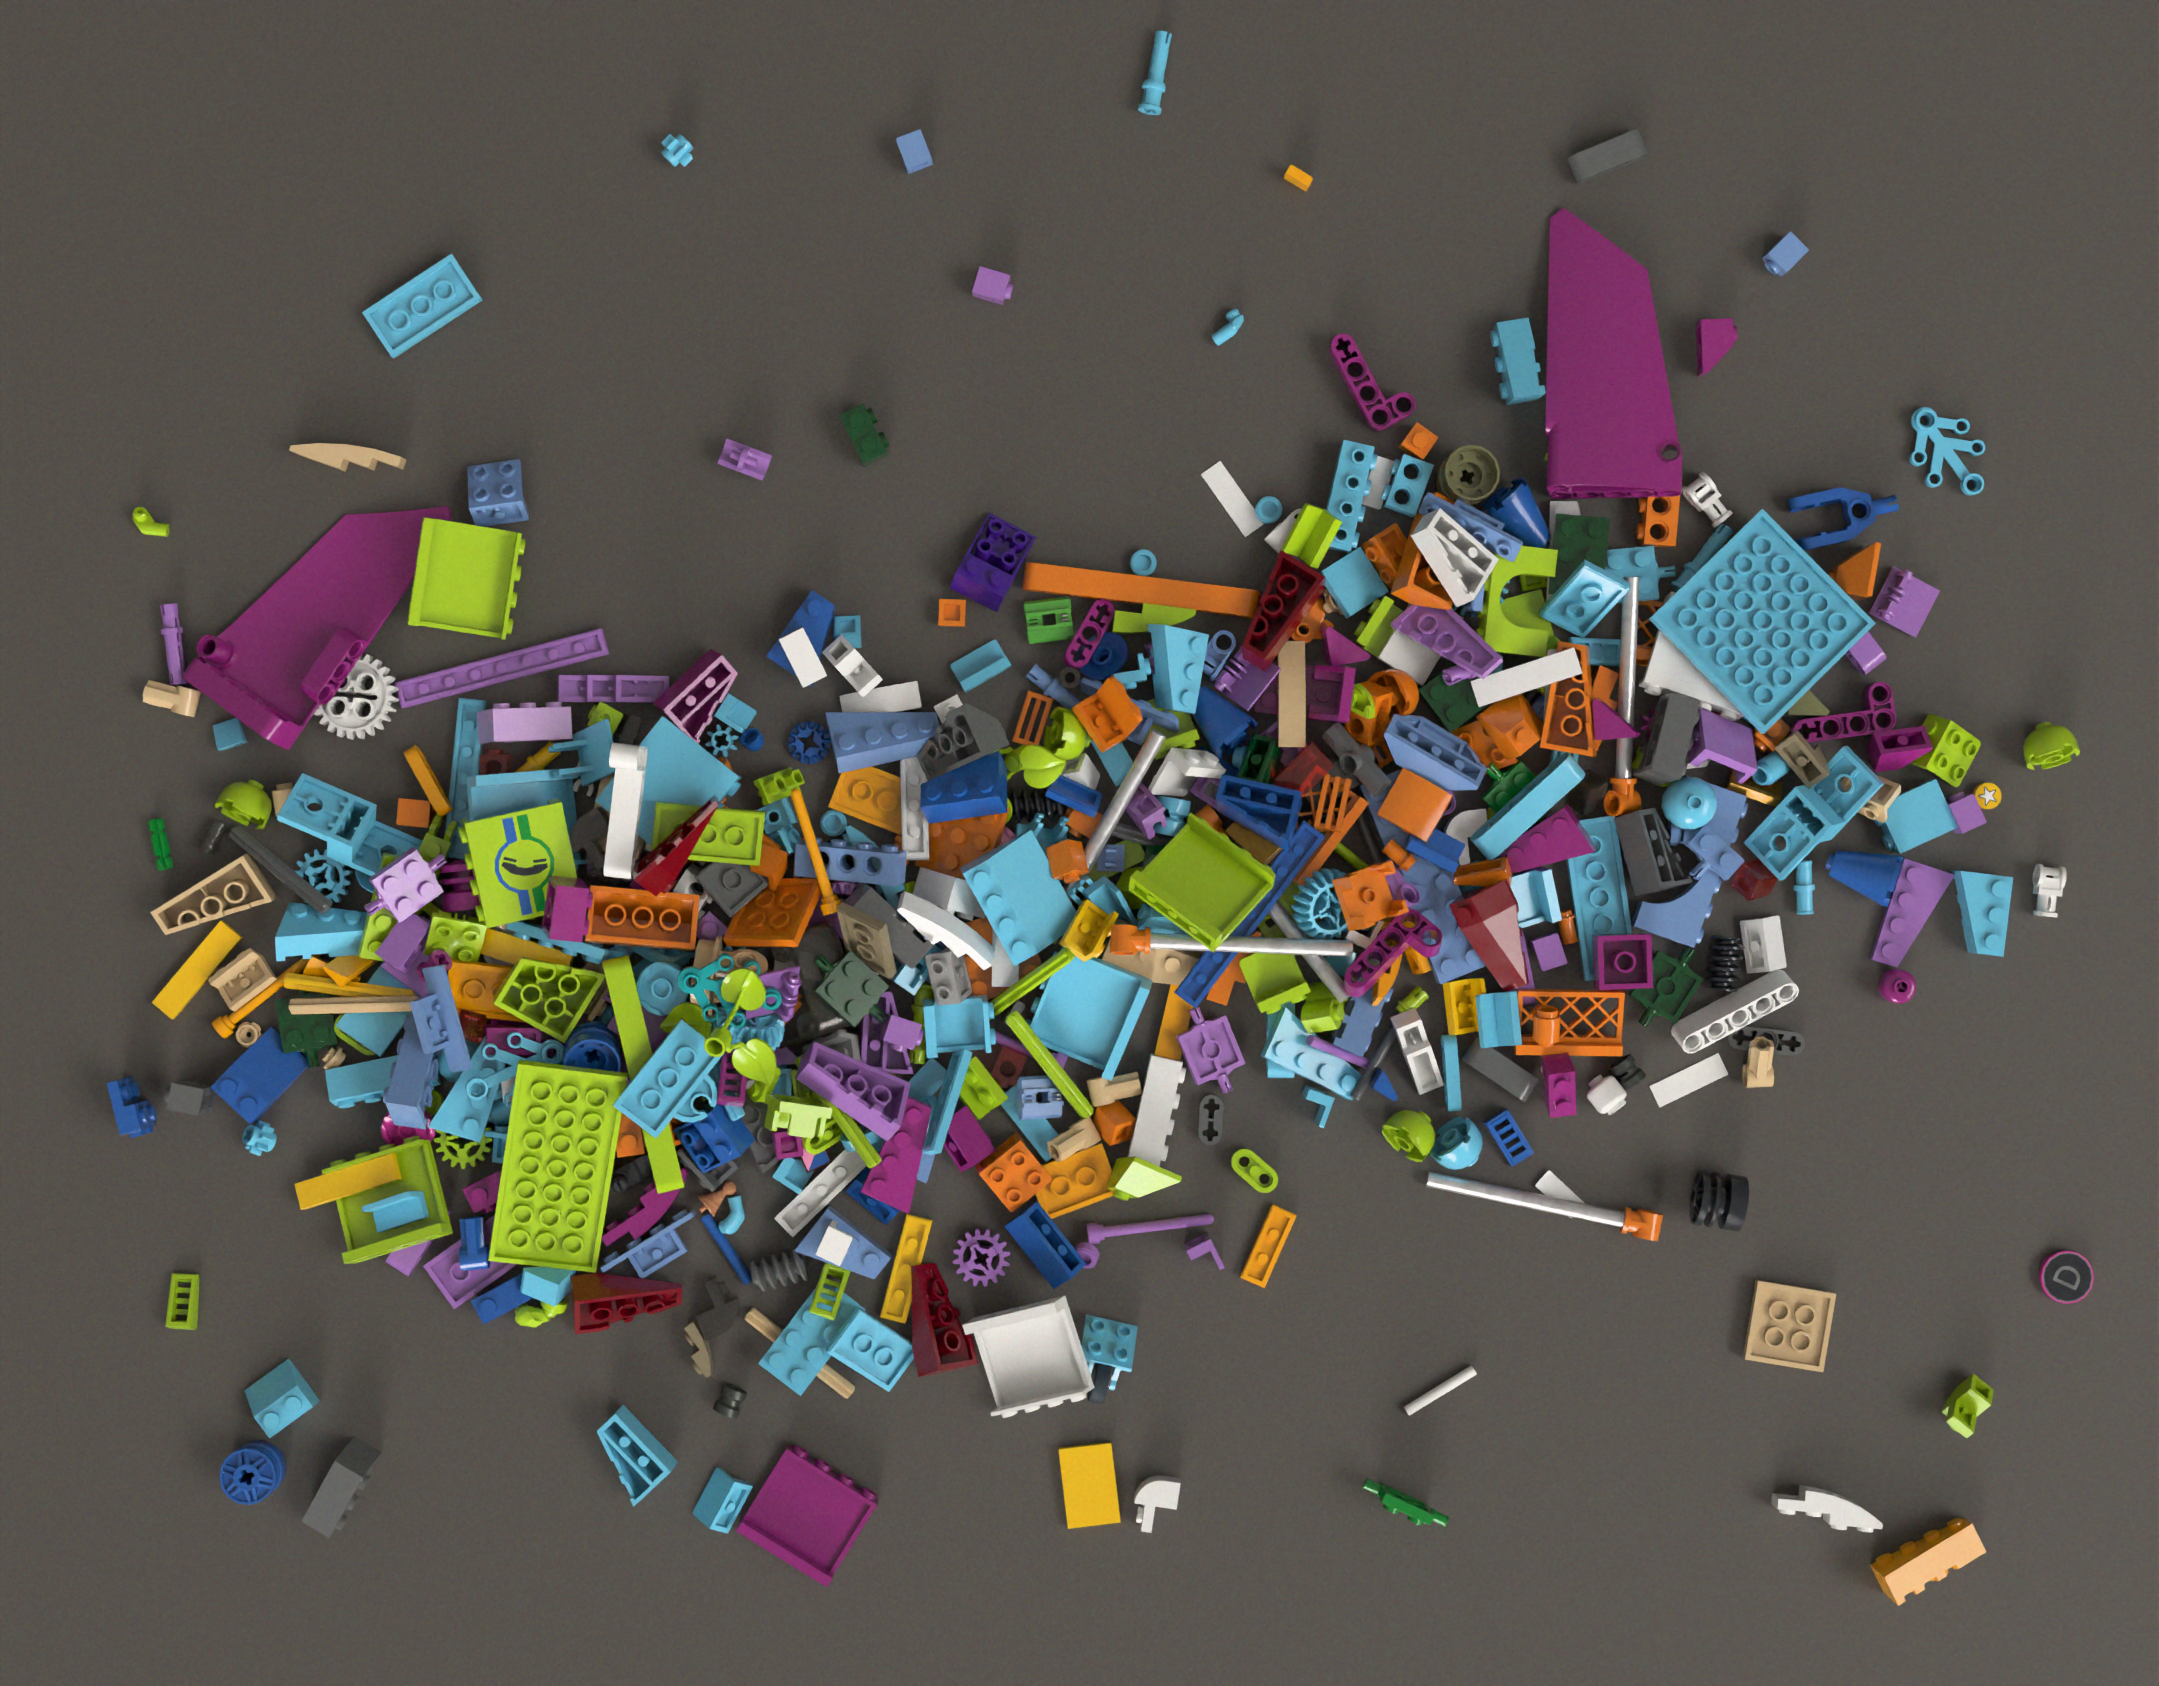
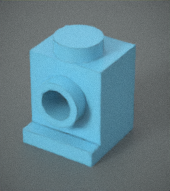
M786 797L757 810L765 811L763 831L765 830L767 835L778 831L781 827L798 823L790 802ZM772 812H776L779 815L777 822L770 821L769 815Z

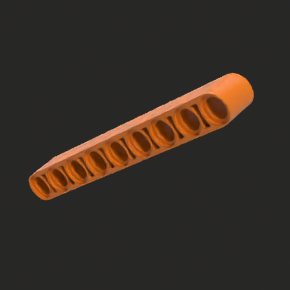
M1030 562L1025 563L1022 589L1027 591L1099 600L1105 599L1140 605L1147 603L1253 618L1256 614L1261 591Z

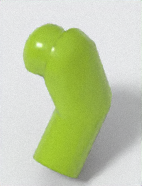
M136 507L133 510L132 519L141 533L168 537L169 524L155 522L144 507Z

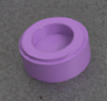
M1086 1242L1076 1244L1074 1249L1086 1263L1083 1268H1093L1100 1256L1098 1249Z

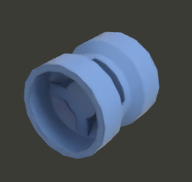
M1668 821L1666 831L1670 836L1667 839L1669 846L1685 845L1698 831V828L1694 830L1680 829Z

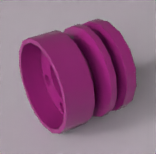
M465 860L453 861L441 866L439 873L452 872V879L440 880V884L453 885V891L442 894L443 912L476 909L475 906L480 905L478 895L473 896L470 886V880L474 879L472 869H467Z

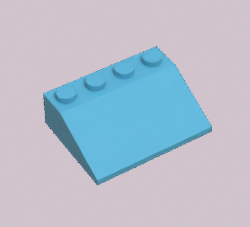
M1031 829L960 867L962 874L1014 966L1036 955L1063 936L1076 914V910L1059 879H1053L1049 861Z

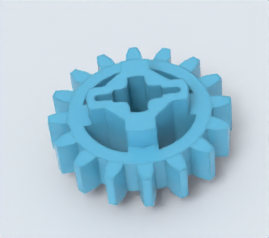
M320 849L314 850V856L310 853L304 854L306 862L297 861L301 869L295 872L304 880H306V875L309 876L310 885L320 893L326 888L332 890L331 894L325 896L331 903V899L336 903L341 902L339 895H348L349 892L345 889V886L353 884L352 881L347 880V876L353 874V871L345 870L346 865L328 858L327 849H325L323 855ZM318 860H327L322 867L313 865ZM337 869L339 871L340 881L337 880L335 871ZM319 873H326L325 878L327 882L320 883Z

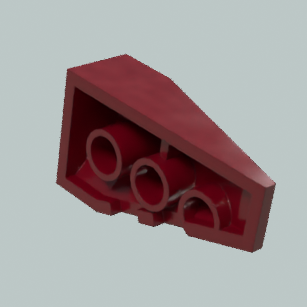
M715 795L633 867L634 880L654 896H657L660 892L663 894L667 893L676 884L674 880L679 875L719 805L718 798Z
M1507 879L1464 893L1453 901L1449 906L1460 930L1503 991L1506 992L1527 985L1529 980L1525 953L1522 951L1520 939L1522 929L1518 925L1517 913L1519 912L1518 902Z
M928 1263L911 1266L912 1352L918 1377L940 1374L978 1364L971 1334L965 1335L963 1326L958 1318L961 1314L957 1307L953 1308L948 1298L949 1290L936 1264Z
M602 1273L570 1276L575 1334L603 1331L609 1329L611 1323L623 1319L627 1323L634 1320L633 1316L644 1312L652 1315L682 1305V1285L679 1283Z

